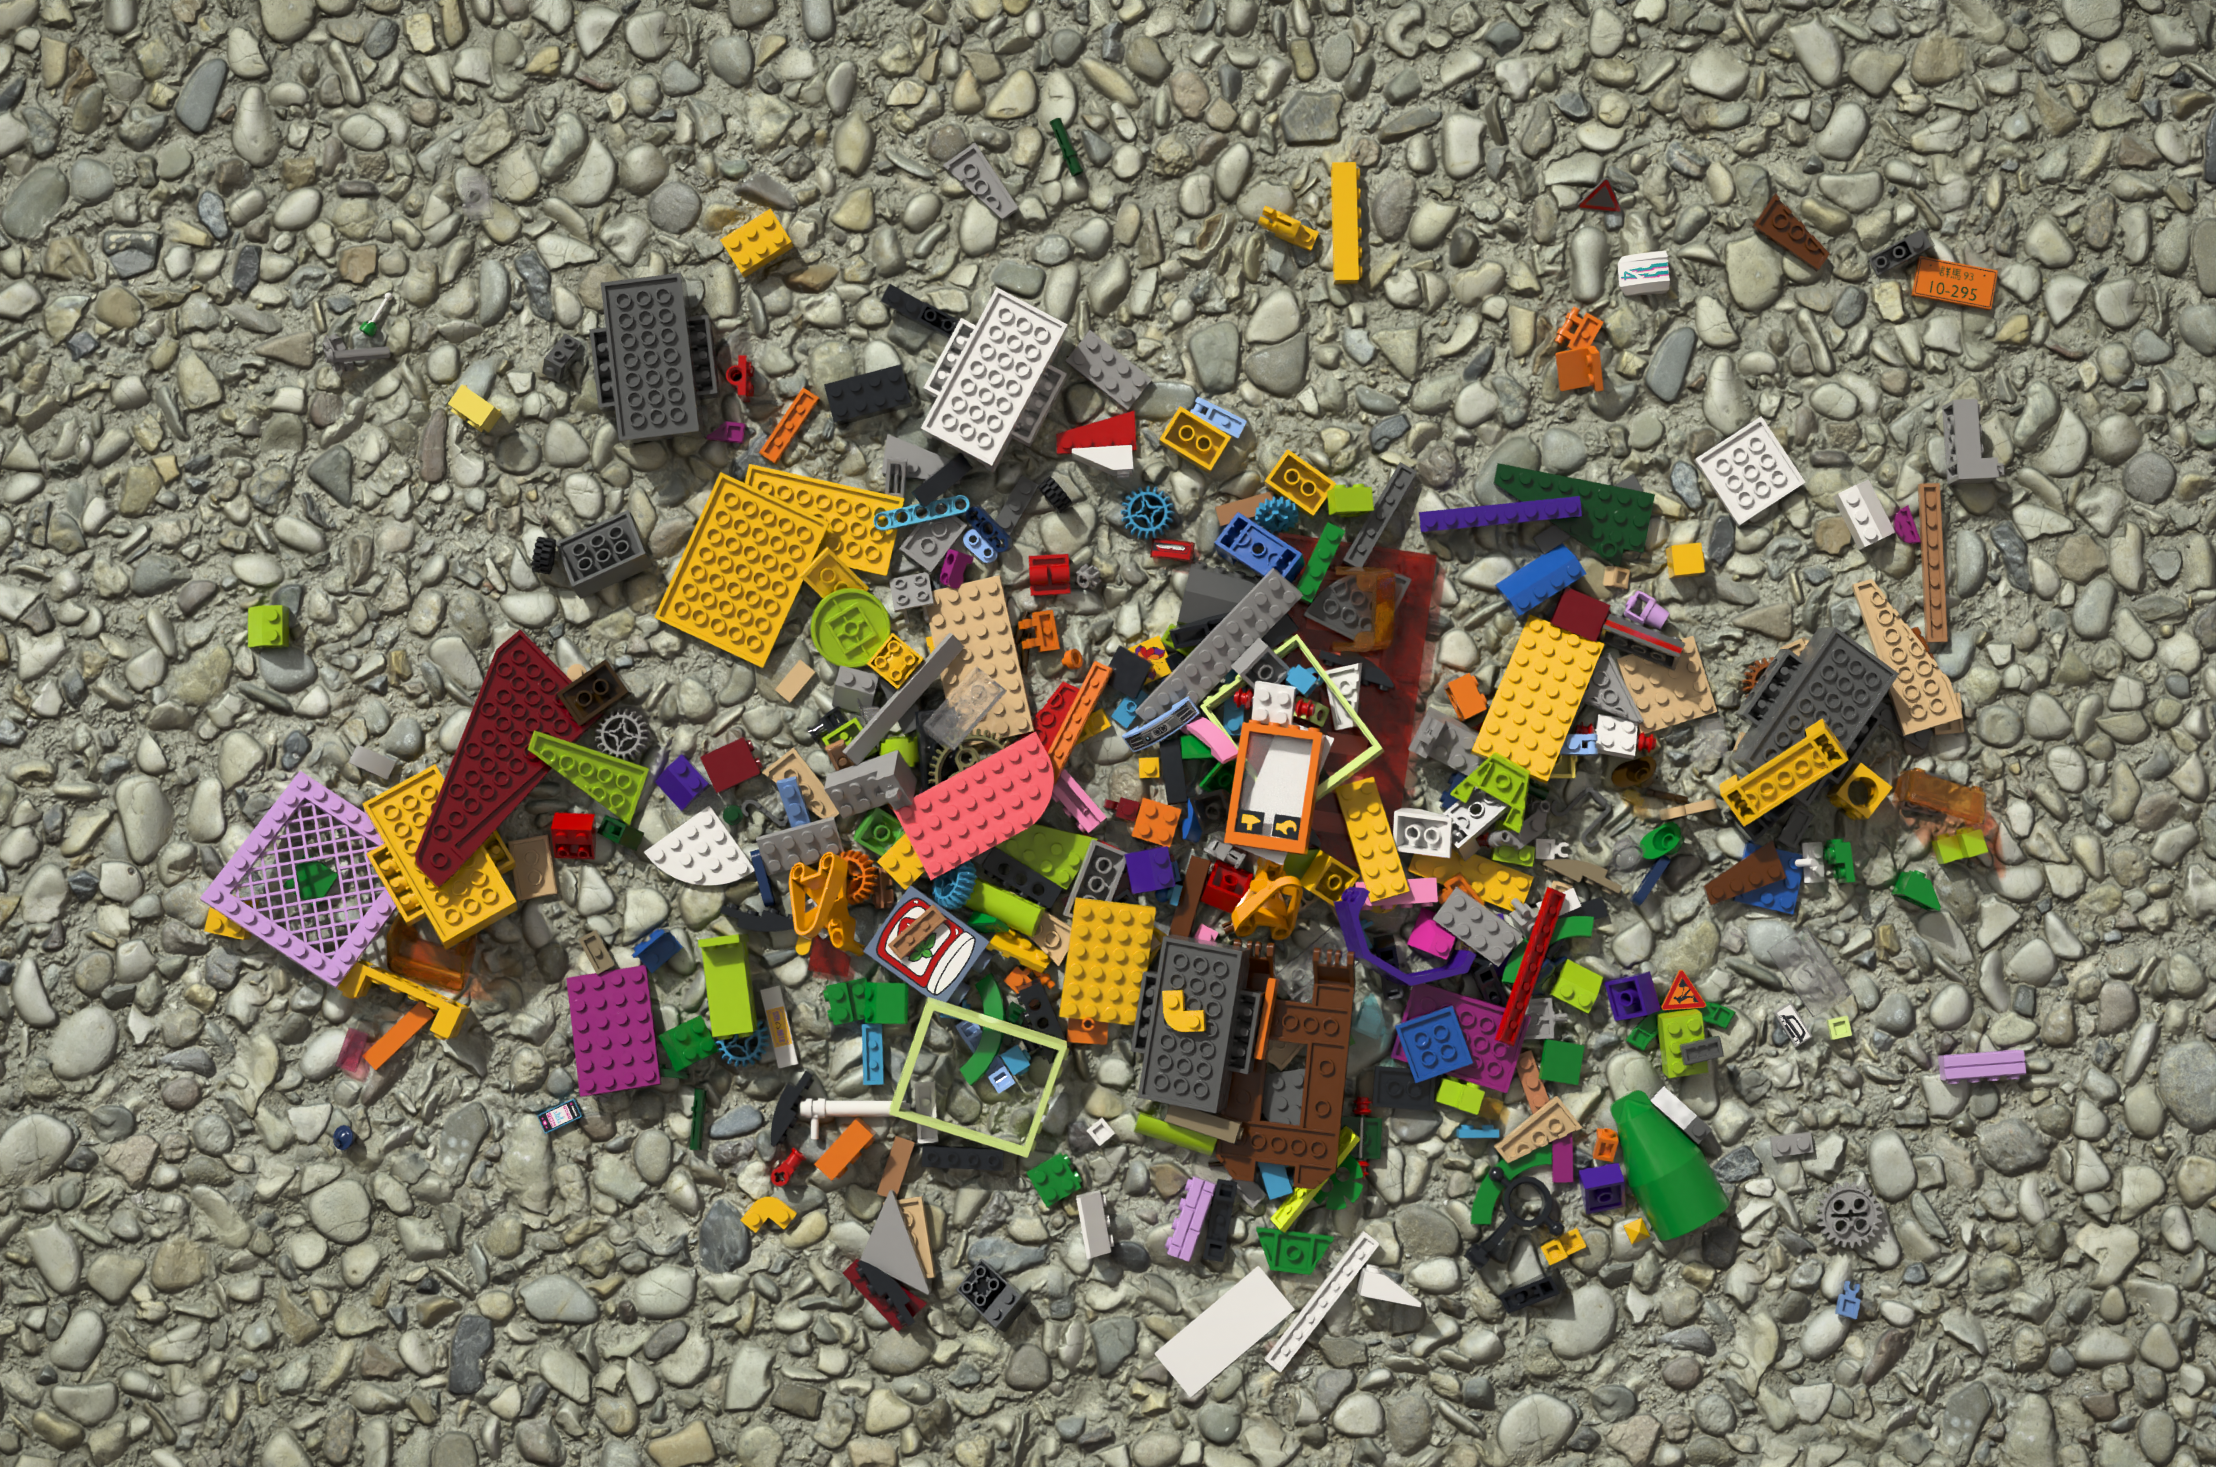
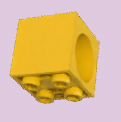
M892 633L867 664L898 690L923 663L924 658Z
M1859 762L1851 765L1840 783L1835 784L1826 796L1830 798L1829 802L1837 808H1843L1846 811L1845 815L1854 821L1856 819L1864 820L1872 815L1893 787ZM1852 781H1862L1867 787L1868 798L1865 804L1854 805L1850 801L1848 787Z

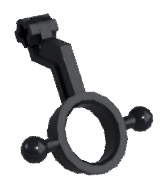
M1492 1167L1489 1171V1178L1491 1181L1499 1182L1505 1187L1502 1206L1507 1217L1480 1245L1474 1243L1469 1247L1464 1257L1480 1270L1491 1257L1487 1253L1499 1244L1514 1224L1523 1227H1533L1543 1222L1549 1227V1232L1552 1236L1561 1237L1565 1232L1564 1225L1559 1221L1554 1222L1548 1216L1552 1208V1198L1546 1185L1537 1178L1528 1176L1520 1177L1510 1182L1504 1176L1502 1168ZM1521 1184L1530 1185L1535 1188L1542 1200L1539 1214L1531 1220L1519 1218L1510 1206V1195Z

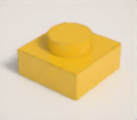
M1159 757L1139 758V778H1159Z

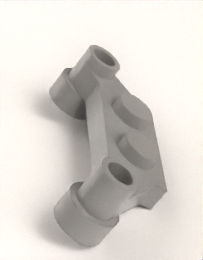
M1546 800L1531 802L1527 807L1529 816L1523 820V827L1520 833L1512 829L1509 831L1497 830L1491 832L1487 837L1488 844L1493 848L1502 845L1514 847L1515 851L1524 847L1546 830L1545 822L1547 812L1550 810L1549 802Z

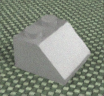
M1260 638L1231 665L1254 690L1256 681L1280 684L1287 677L1286 675L1290 670Z
M840 665L832 706H839L846 710L871 716L881 677Z

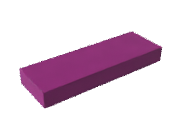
M1570 1132L1565 1137L1551 1141L1552 1182H1573L1572 1132Z

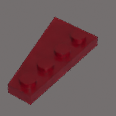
M857 1258L843 1271L844 1276L899 1331L905 1324L901 1325L895 1316L898 1314L894 1307L890 1308L884 1298L887 1296L885 1293L877 1297L876 1294L872 1296L867 1288L869 1283L866 1278L861 1279L855 1270L858 1267L856 1263L860 1261ZM901 1287L911 1299V1301L905 1304V1307L911 1316L914 1317L928 1302Z

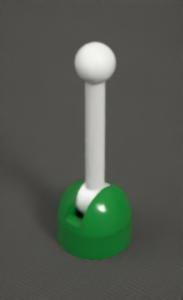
M391 293L385 294V299L373 319L362 323L359 328L361 332L373 338L377 331L375 322L387 302L392 300L393 295Z

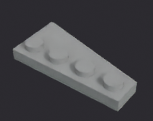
M973 143L943 165L1001 219L1004 220L1019 210V207L976 143Z
M887 434L882 474L886 475L888 457L894 459L905 458L908 459L907 478L926 480L950 459ZM892 463L891 475L894 476L895 464ZM902 464L899 465V477H902ZM961 479L955 485H961Z

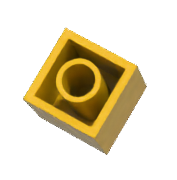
M1701 543L1672 545L1666 549L1669 579L1699 576L1705 572V557Z

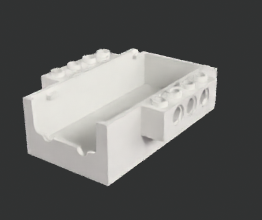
M996 287L976 326L962 318L960 319L924 386V391L937 399L921 427L923 436L930 440L935 438L944 442L948 446L984 464L985 468L993 473L1012 438L1030 447L1067 379V373L1053 367L1052 363L1068 334V324Z

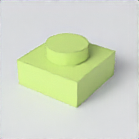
M1845 1015L1826 1020L1831 1040L1852 1036L1848 1016Z

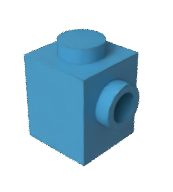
M1299 664L1296 668L1292 667L1286 675L1288 677L1286 681L1290 684L1289 686L1296 687V695L1300 692L1306 698L1309 697L1320 683L1317 678Z
M1016 1044L1000 1055L1013 1076L1016 1074L1021 1076L1029 1071L1028 1066L1031 1065L1029 1060L1032 1058L1026 1049H1021L1019 1044Z

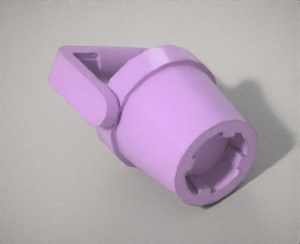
M1637 591L1626 603L1624 616L1634 622L1661 630L1670 613L1658 605L1656 599L1641 591ZM1637 598L1647 602L1640 617L1630 612L1635 606Z

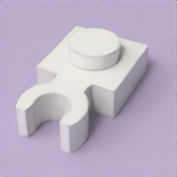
M1534 838L1533 847H1536L1534 859H1555V854L1558 857H1568V854L1561 852V847L1568 846L1569 844L1559 842L1555 845V839Z

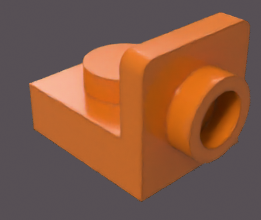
M1597 1128V1139L1592 1154L1593 1159L1613 1162L1619 1142L1617 1132L1609 1128Z

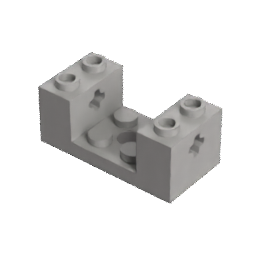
M1475 786L1466 803L1458 800L1442 814L1453 817L1451 847L1466 861L1480 849L1475 838L1502 815L1507 818L1512 807ZM1481 807L1482 811L1479 814H1472L1474 808Z

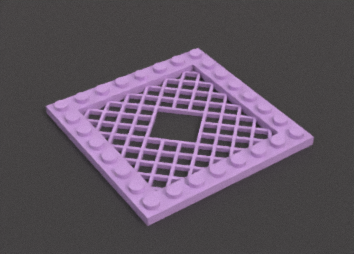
M299 771L200 897L202 902L335 989H337L397 909L385 887L373 888L372 879L379 878L377 874L371 875L370 865L372 864L366 853L383 845V842L366 813L301 771ZM304 800H307L308 802H310V803H307V804H302V803L304 802ZM315 806L326 814L316 815ZM312 807L314 816L302 818L301 808ZM298 809L299 819L290 820ZM329 817L330 827L319 829L317 819ZM332 817L343 825L333 826ZM314 820L316 829L304 831L303 822ZM300 822L301 832L290 834L288 824ZM285 826L287 834L277 836ZM345 828L347 838L335 840L334 830ZM349 829L360 836L350 837ZM331 831L332 840L321 842L320 833ZM316 833L318 843L307 845L305 835ZM302 836L303 845L292 847L291 838ZM287 838L289 848L277 850L276 840ZM362 839L364 849L352 851L351 841ZM365 839L376 845V847L367 848ZM273 841L274 850L265 852ZM348 842L349 851L338 853L336 844ZM333 844L335 854L323 856L322 846ZM319 847L320 856L309 858L307 849ZM304 849L306 859L294 861L293 851ZM290 852L291 861L279 863L278 854ZM365 853L366 862L354 864L353 854ZM275 854L276 864L265 866L263 856ZM350 855L351 865L340 867L338 857ZM261 858L262 866L252 868L258 859ZM336 858L341 894L301 901L295 864ZM292 865L293 875L282 877L280 867ZM367 866L368 876L357 877L355 868ZM277 868L279 877L267 879L266 870ZM352 869L354 878L342 880L341 870ZM262 870L264 880L252 882L251 872ZM248 873L249 883L240 884ZM294 879L295 889L284 890L283 880ZM369 879L370 889L359 891L357 881ZM279 881L281 891L269 893L268 883ZM355 882L356 892L344 894L343 884ZM265 884L266 894L254 895L253 886ZM250 886L251 896L240 898L238 888ZM234 890L236 891V897L232 895ZM383 891L377 898V900H375L374 892ZM296 892L298 902L286 904L285 894ZM371 893L373 903L361 905L360 895ZM282 895L283 905L271 907L270 897ZM357 895L358 905L347 907L345 897ZM267 897L268 907L257 909L255 899ZM342 898L344 908L332 910L331 900ZM252 900L253 908L245 904L243 901ZM328 901L329 910L317 912L316 903ZM313 903L314 913L303 915L301 905ZM298 906L300 916L288 918L287 908ZM371 907L363 917L362 908ZM284 908L285 918L274 920L272 910ZM359 909L361 919L349 921L347 911ZM269 911L270 919L262 915L260 912ZM345 912L346 921L334 923L333 913ZM330 914L331 924L320 926L318 916ZM315 917L317 927L305 929L304 919ZM301 919L302 929L290 931L289 921ZM286 922L287 930L277 925V923ZM358 923L351 933L350 924ZM347 925L348 935L337 937L335 927ZM332 928L334 938L322 940L321 930ZM318 931L319 940L307 942L306 932ZM303 933L304 942L294 936V934ZM346 939L343 945L338 948L337 941ZM334 942L336 951L324 953L323 943ZM320 944L321 953L311 947V945Z

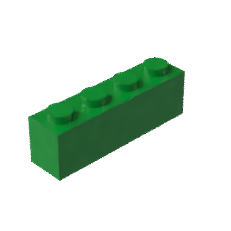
M1327 522L1296 587L1303 594L1299 599L1300 601L1308 605L1312 603L1346 530Z

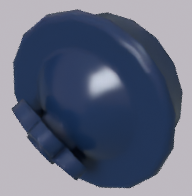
M342 1125L335 1130L333 1143L337 1149L346 1150L354 1144L355 1133L349 1126Z

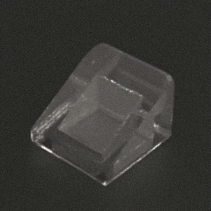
M1729 923L1719 945L1738 953L1747 938V931Z

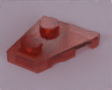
M819 935L815 936L812 942L808 971L848 977L851 956L836 948L826 938L823 940Z

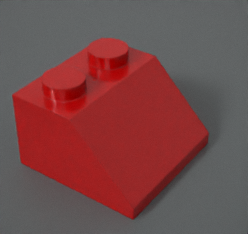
M1216 859L1200 901L1232 914L1248 891L1253 873L1240 868L1236 870L1234 866Z

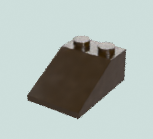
M605 659L556 694L578 726H582L630 696L632 691L612 662Z

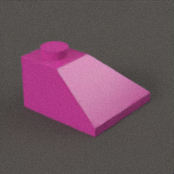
M1422 907L1407 945L1447 960L1456 936L1433 920V917L1436 915L1435 912Z

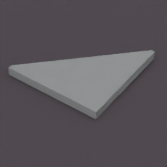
M1610 653L1599 657L1581 702L1635 723H1643L1644 720Z
M891 1189L860 1260L929 1295L931 1288L926 1281L924 1269L915 1251L913 1239L908 1232L906 1220L895 1196L896 1193Z

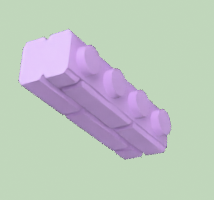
M2019 1049L1938 1056L1940 1079L1947 1080V1084L1960 1083L1959 1079H1967V1082H1980L1979 1078L1987 1077V1081L2000 1080L1999 1076H2007V1079H2020V1075L2026 1074L2024 1051Z
M1194 1175L1192 1180H1187L1184 1189L1188 1191L1186 1198H1181L1178 1206V1210H1181L1179 1218H1174L1171 1229H1174L1172 1237L1168 1236L1164 1247L1168 1249V1255L1188 1262L1191 1261L1216 1188V1183Z

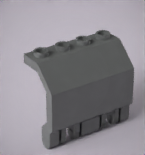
M1199 561L1191 563L1176 626L1179 627L1200 619L1231 612L1263 577L1258 575L1254 577L1246 576V573L1242 571L1230 572L1221 566L1213 568Z

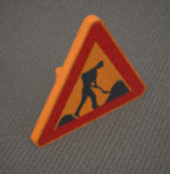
M1679 970L1661 1006L1662 1010L1704 1008L1706 1003L1685 972Z

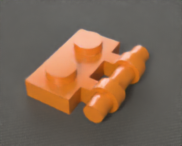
M1573 307L1571 312L1567 313L1566 321L1562 328L1558 329L1554 342L1561 345L1564 339L1570 341L1566 347L1569 350L1589 347L1600 330L1603 321L1587 312L1583 319L1578 317L1580 309ZM1573 324L1578 325V328L1576 329L1575 333H1570L1569 330Z
M1017 966L1003 980L1017 994L1019 993L1017 987L1032 981L1027 976L1031 971L1040 978L1042 985L1045 984L1049 989L1055 985L1048 973H1040L1029 967L1022 971ZM1034 999L1029 1005L1034 1007L1039 1000Z

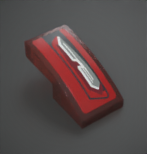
M1152 538L1150 557L1153 559L1193 563L1195 543Z

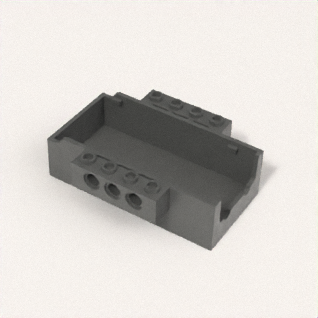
M674 273L601 282L606 327L589 329L598 408L602 412L615 410L619 442L626 448H636L635 443L641 441L671 439L680 436H693L696 440L706 439L701 400L721 397L712 320L709 315L691 317L686 280L682 274Z
M1818 628L1799 656L1789 649H1780L1736 712L1735 715L1750 725V728L1739 742L1737 751L1731 760L1751 773L1806 738L1805 729L1823 718L1845 748L1849 760L1787 799L1793 805L1809 807L1826 781L1829 784L1840 783L1882 722L1883 718L1875 713L1874 710L1899 673L1838 628Z
M1174 934L1163 937L1158 971H1143L1131 1045L1132 1052L1144 1054L1137 1098L1212 1113H1218L1227 1108L1233 1071L1244 1074L1253 1072L1254 1053L1266 993L1246 988L1251 949ZM1184 990L1185 1010H1205L1206 1031L1181 1032L1170 1027L1164 1018L1162 991Z

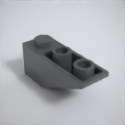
M1921 229L1868 259L1878 276L1922 254L1935 245L1927 229Z

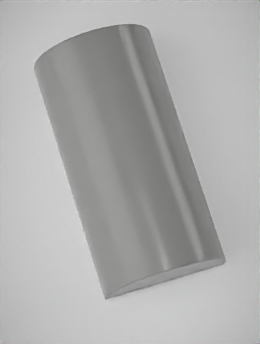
M1092 839L1063 915L1070 918L1073 917L1075 897L1111 902L1126 864L1124 854L1127 853Z

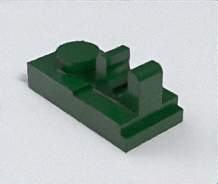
M1012 1001L1005 1012V1021L1021 1026L1025 1019L1024 1012H1026V1009ZM1004 1033L1002 1043L1008 1046L1014 1036Z
M659 1063L661 1077L691 1078L688 1067L676 1072L673 1065H671V1068H666V1064Z

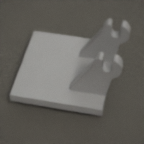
M924 572L889 579L894 612L903 611L906 627H910L907 609L921 606L925 622L929 623L927 607L934 605L929 573Z

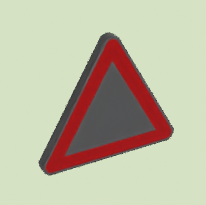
M1604 178L1578 203L1579 208L1621 212L1620 203L1609 178Z

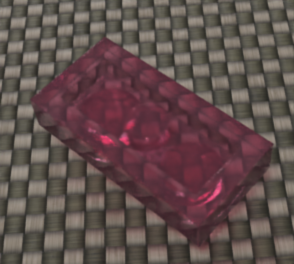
M349 1027L335 1066L356 1072L370 1034Z

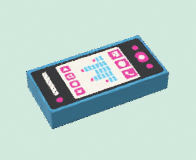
M573 1098L537 1115L546 1134L583 1117L576 1099Z

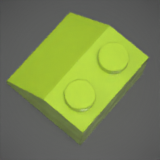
M262 605L248 608V648L289 647V607L283 605Z
M1567 959L1549 995L1589 1014L1598 996L1603 977Z

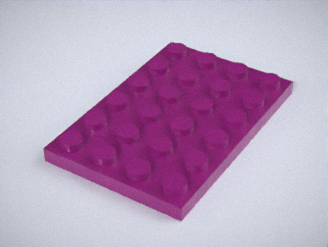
M646 965L605 971L598 975L592 973L566 978L580 1097L662 1085Z
M1426 983L1413 985L1401 1023L1452 1005L1471 1055L1472 1064L1444 1074L1508 1093L1531 1016L1524 1015L1514 1047L1495 1040L1505 1011L1504 1007ZM1397 1034L1391 1058L1408 1062Z

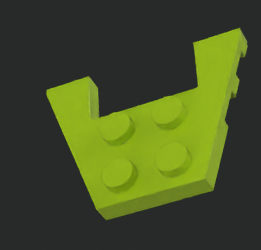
M1494 752L1455 787L1450 795L1466 803L1475 786L1512 807L1503 825L1520 833L1523 827L1531 771Z

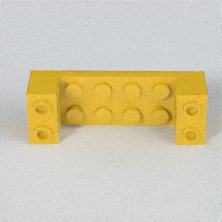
M1823 718L1805 729L1807 737L1741 780L1735 774L1719 785L1722 798L1743 826L1748 825L1849 760L1845 748Z
M359 959L338 986V990L343 991L342 995L350 999L366 996L372 982L379 985H389V989L396 993H407V997L419 1002L421 1000L427 1002L426 1006L435 1010L439 1009L430 1031L434 1032V1036L441 1040H450V1038L458 1036L470 1010V1007L363 959Z

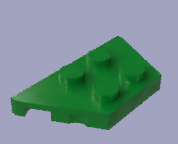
M1256 1226L1269 1268L1274 1271L1311 1275L1317 1263L1325 1254L1324 1252L1334 1240V1236L1290 1230L1284 1233L1279 1229Z

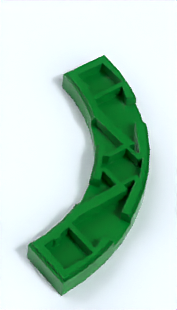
M1572 916L1558 919L1549 946L1562 939L1591 938L1594 917ZM1524 938L1513 951L1504 970L1502 983L1514 985L1529 939Z
M989 973L975 984L982 1000L984 1015L1005 1021L1002 992L994 975ZM987 1027L983 1028L982 1037L976 1051L967 1063L959 1069L970 1086L978 1082L989 1070V1066L1000 1050L1004 1037L1003 1032Z
M1705 1002L1706 1006L1704 1008H1690L1697 1009L1702 1013L1703 1022L1717 1025L1723 1029L1728 1027L1736 1013L1727 1007L1710 1002ZM1660 1008V1011L1649 1014L1640 1021L1625 1041L1644 1051L1651 1040L1658 1035L1656 1014L1690 1009L1662 1010Z
M1548 1143V1145L1534 1149L1531 1153L1509 1163L1503 1158L1495 1166L1502 1168L1504 1176L1510 1181L1524 1170L1539 1165L1552 1164V1144ZM1489 1172L1481 1182L1474 1197L1470 1224H1491L1496 1199L1504 1186L1499 1182L1491 1181Z

